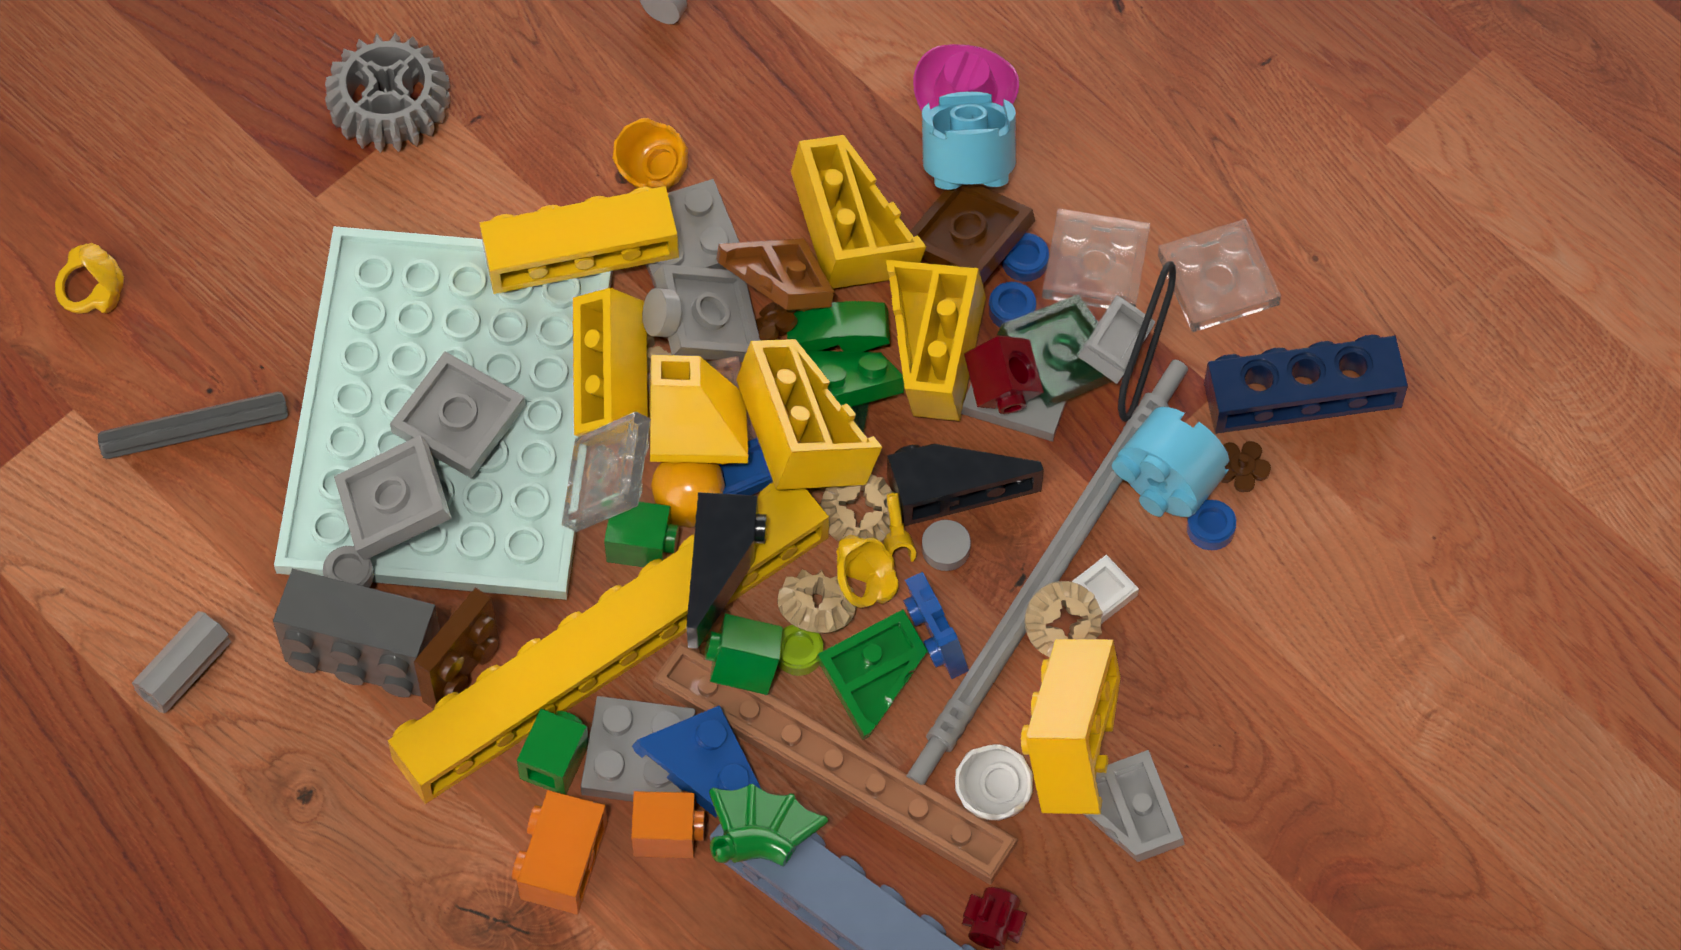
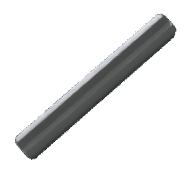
M277 391L100 431L98 433V445L103 458L110 459L282 420L288 417V409L283 393Z

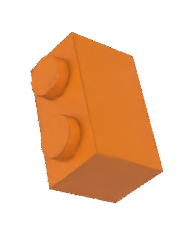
M547 790L542 806L534 805L530 814L527 834L532 835L527 852L521 850L518 852L512 870V880L517 881L520 900L579 914L608 825L605 805Z

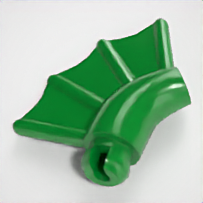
M749 784L738 790H721L715 787L709 790L710 798L724 832L723 836H715L710 842L711 854L718 863L723 864L729 860L736 863L762 858L784 867L792 857L795 847L828 822L827 816L810 812L800 805L796 800V796L792 793L788 795L769 794L754 784Z

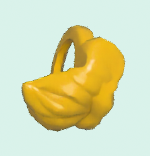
M86 243L69 251L67 264L59 271L55 281V294L58 302L65 310L82 314L96 308L101 313H109L117 306L120 292L124 284V275L116 260L107 254L105 250H102L99 245ZM85 266L99 283L86 299L73 302L66 295L65 282L72 271Z
M851 534L840 539L839 547L836 550L837 579L844 597L853 606L858 608L871 606L875 602L885 604L890 601L898 591V579L894 570L893 557L886 550L884 544L874 537L863 539ZM846 576L866 583V590L862 597L856 596L851 591Z

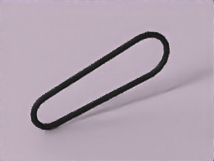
M1172 261L1166 262L1162 267L1121 382L1118 412L1119 417L1124 422L1132 417V413L1139 404L1173 296L1176 282V266ZM1169 271V282L1132 403L1126 413L1125 401L1129 380Z

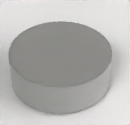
M640 0L643 9L652 18L665 24L676 23L687 8L686 0Z
M654 288L647 294L643 305L642 317L644 328L649 335L671 337L677 331L682 317V305L678 294L674 290Z
M952 520L936 521L928 526L923 534L922 555L925 561L937 570H955L961 567L969 557L970 535L965 527L958 522Z
M342 546L333 550L326 557L323 564L324 577L367 588L373 582L374 570L371 559L363 560L355 551L354 546Z

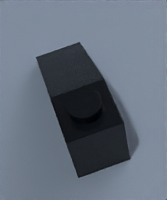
M930 444L922 447L919 445H907L898 449L894 454L887 455V480L890 489L894 493L899 494L901 517L904 526L1042 491L1044 469L1040 461L940 444Z
M698 492L686 627L688 648H699L755 562L756 543L765 544L767 514H758L757 496Z

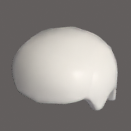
M987 745L972 749L965 755L956 769L955 791L963 806L975 816L986 820L999 821L1015 816L1023 811L1025 805L1028 804L1033 794V773L1023 755L1004 745Z

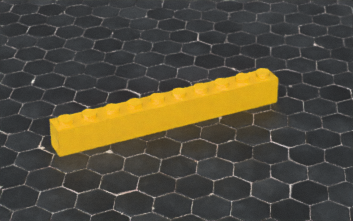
M771 483L758 495V514H767L765 544L756 543L755 562L727 605L829 538V516L806 488L776 490L774 483ZM694 534L682 542L678 551L663 561L662 559H656L648 563L639 572L638 577L623 587L616 585L608 589L599 598L598 603L585 612L581 613L578 611L567 616L558 625L556 631L542 640L535 638L527 642L519 649L517 656L504 665H494L484 670L477 677L476 682L461 693L452 692L443 697L429 714L419 720L411 719L400 725L393 733L392 738L387 740L391 757L422 801L427 804L527 738L540 709L554 714L556 711H568L686 633Z

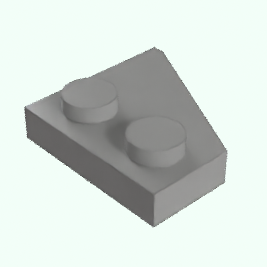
M1149 750L1109 764L1107 766V773H1097L1096 783L1099 797L1102 798L1101 814L1083 815L1133 859L1140 862L1185 845Z

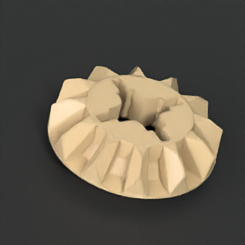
M871 474L866 485L826 488L820 506L829 516V534L839 542L840 539L851 534L863 539L874 537L882 541L890 532L886 495L894 492L886 484L883 477ZM861 490L864 491L865 504L873 507V510L880 511L865 513L859 527H855L854 511L840 505L854 503Z
M802 569L797 577H786L783 587L779 589L777 602L781 614L791 624L806 631L828 633L839 630L852 620L856 606H853L844 597L837 576L833 578L825 577L822 569L816 575H811ZM813 594L822 595V603L819 604V608H814Z
M1070 581L1050 583L1041 588L1032 597L1025 613L1027 636L1033 646L1048 657L1051 655L1055 639H1068L1061 628L1050 625L1046 626V624L1053 623V620L1060 618L1062 604L1066 607V611L1069 614L1083 617L1082 619H1077V622L1070 624L1069 639H1096L1102 634L1101 617L1104 613L1100 609L1095 595L1080 584Z

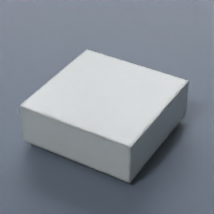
M1107 555L1072 581L1082 585L1095 595L1099 607L1104 613L1101 617V624L1137 597L1139 588Z

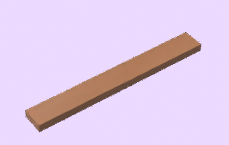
M679 642L653 679L654 688L688 708H694L695 712L699 714L720 705L734 735L989 885L992 884L1017 846V838L988 821L975 816L969 810L928 786L920 785L911 780L904 772L774 696L710 682L712 661L704 660L702 654L688 648V646Z

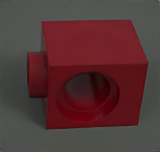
M998 335L964 353L977 407L998 409L1000 414H1011L1023 410L1027 407L1026 401L1044 393L1030 339Z

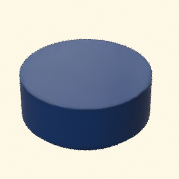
M1025 233L1002 260L1004 271L1011 278L1022 282H1029L1040 278L1048 267V246L1039 236Z
M1005 282L998 285L992 291L989 298V316L996 326L1004 330L1017 331L1027 327L1035 317L1036 298L1033 291L1028 286L1019 282Z
M1205 500L1196 513L1188 517L1187 534L1196 546L1204 550L1212 551L1226 547L1232 541L1235 534L1236 516L1233 510L1224 502Z

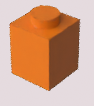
M634 791L631 833L633 857L694 858V841H704L705 811H696L694 793Z

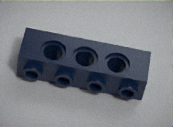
M1365 335L1355 341L1337 344L1330 341H1321L1310 345L1308 348L1294 350L1272 348L1262 354L1243 357L1237 354L1223 355L1215 361H1208L1204 379V387L1215 434L1402 408L1408 388L1396 335L1387 337ZM1351 370L1358 373L1360 377L1351 378L1344 375L1342 371ZM1307 377L1314 383L1302 384L1296 381L1295 378ZM1252 383H1258L1265 386L1267 389L1264 391H1256L1251 389L1248 385Z

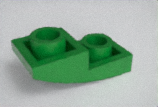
M844 301L832 302L831 307L812 308L807 311L797 310L794 313L798 320L797 324L792 330L787 332V339H796L804 350L820 351L839 345L842 351L863 352L890 343L888 308L882 302Z

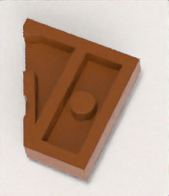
M804 238L723 243L718 245L716 260L720 265L784 309L807 311L812 308L832 306L834 290Z

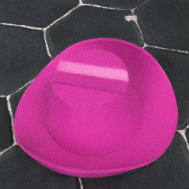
M950 44L934 47L921 57L914 72L913 86L921 112L928 103L930 109L939 105V97L956 92L992 94V103L1003 106V99L1013 105L1019 90V77L1015 68L1008 61L990 50L971 45Z

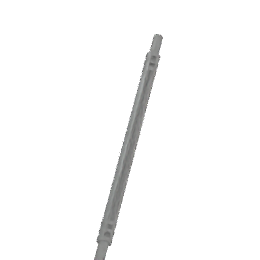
M1172 360L1152 393H1145L1141 399L1139 406L1136 407L1132 417L1123 427V431L988 642L952 698L948 700L943 712L936 719L934 726L927 733L926 738L928 742L906 775L911 780L920 785L925 784L944 753L951 752L955 747L956 741L962 736L965 727L974 717L977 708L1025 635V613L1030 600L1041 588L1060 580L1123 481L1112 469V463L1117 458L1118 453L1154 409L1169 407L1168 401L1188 372V367L1183 362Z

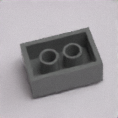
M293 568L273 619L284 660L294 669L305 673H315L316 670L335 674L339 680L351 685H362L366 682L382 686L386 692L404 698L410 697L411 694L421 696L414 661L440 630L434 604Z

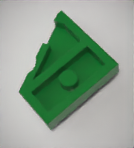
M805 350L830 381L827 389L841 406L848 404L852 407L904 393L903 374L881 352Z
M904 609L817 654V662L862 740L870 737L925 658L927 649Z

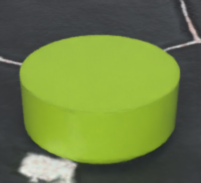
M794 625L785 627L782 630L778 666L784 672L795 676L807 675L819 667V663L816 660L817 654L823 651V641L820 634L800 629Z

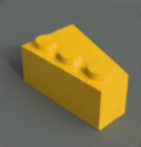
M844 135L799 141L791 174L818 263L831 287L834 289L889 280L886 260L921 263L926 249L925 244L918 235L913 237L900 219L901 212L895 203H888L875 185L877 179Z
M886 260L904 387L912 414L916 417L960 421L969 380L964 353L976 346L986 299L979 268Z
M796 339L750 341L736 381L776 490L866 485L882 446L874 436L870 438L865 436L853 421L856 414L848 404L841 406L827 389L830 381Z
M1055 639L1050 658L1044 659L1042 662L1041 688L1039 692H1034L1032 695V718L1030 724L1024 725L1021 732L1022 753L1030 757L1042 813L1101 814L1102 798L1099 797L1096 775L1097 773H1107L1109 759L1107 755L1099 754L1104 731L1113 732L1121 678L1113 640Z

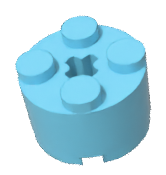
M956 92L939 97V105L930 109L929 103L924 106L922 110L923 167L929 175L934 177L935 186L951 190L960 187L962 184H984L989 187H1000L1008 183L1009 173L1012 172L1016 165V111L1009 101L1003 99V106L992 103V94Z
M1158 407L1152 411L1120 450L1117 458L1112 463V469L1141 495L1139 502L1150 514L1161 517L1167 512L1179 517H1191L1227 474L1229 469H1225V466L1230 460L1223 444L1206 426L1198 421L1194 427H1191L1180 420L1185 414L1184 412L1170 407Z

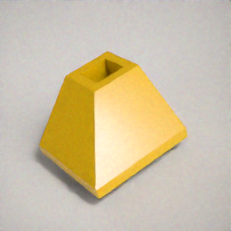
M651 355L649 397L650 462L748 463L747 410L740 389L700 356Z

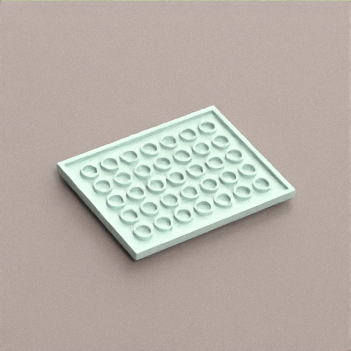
M334 226L274 562L276 574L290 575L293 568L324 576L323 564L326 557L339 547L354 546L334 476L406 442L391 432L390 423L446 351L525 396L526 406L472 479L433 457L452 519L371 557L374 570L373 582L473 591L476 587L485 593L567 600L589 440L574 435L573 297L611 288L613 271L493 294L482 239Z

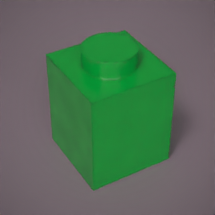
M617 498L612 499L604 539L606 562L645 567L653 560L662 559L663 561L666 559L667 553L673 554L676 552L679 525L672 524L670 506Z
M725 613L719 633L710 632L705 649L704 660L712 661L710 682L768 695L780 658L783 627Z
M540 709L516 760L520 779L544 789L567 795L588 749L587 726L583 725V722L571 713L556 711L554 714Z

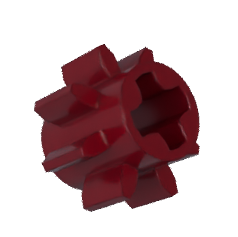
M996 887L985 888L982 898L971 894L963 913L964 919L962 922L964 926L971 927L968 934L969 939L977 945L991 950H1003L1007 939L1014 943H1019L1027 916L1026 912L1018 910L1021 903L1020 899L1013 893Z

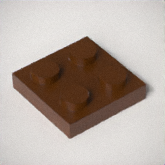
M962 184L956 189H946L910 232L913 237L918 235L926 246L922 259L937 265L979 268L983 284L1035 222L1033 209L979 184Z
M476 587L414 661L422 701L433 709L446 695L452 692L461 693L464 691L468 683V675L478 663L481 665L487 663L498 647L499 637L492 599Z

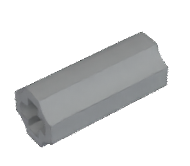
M198 611L132 682L134 690L158 712L166 713L231 643L228 637L229 634L206 613Z

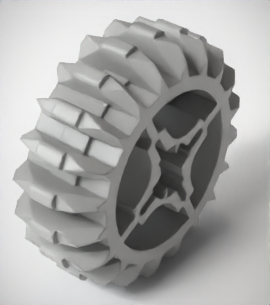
M395 32L390 41H383L377 33L372 44L367 45L358 39L356 52L343 48L342 62H332V76L326 77L325 87L327 96L325 101L327 109L330 110L333 124L336 128L341 127L342 134L347 140L356 137L357 143L362 149L370 142H374L375 148L381 153L386 144H393V147L399 152L402 142L409 140L417 147L420 140L419 133L432 136L434 131L433 123H443L445 117L444 109L449 108L450 96L448 89L450 88L449 77L444 71L443 62L440 60V57L434 58L433 51L429 45L419 48L418 42L414 37H411L405 43H401L400 37ZM420 82L424 88L418 99L414 101L410 94L414 92L413 86ZM362 84L365 87V90L361 93L362 99L355 103L352 100L353 94L358 86Z

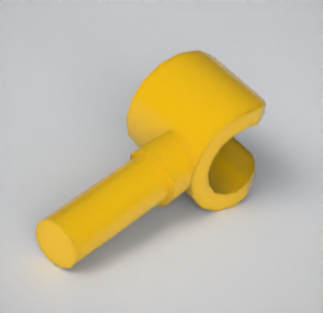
M887 494L890 532L885 536L883 544L891 556L895 549L907 547L910 561L913 562L916 558V550L911 535L904 530L899 494Z

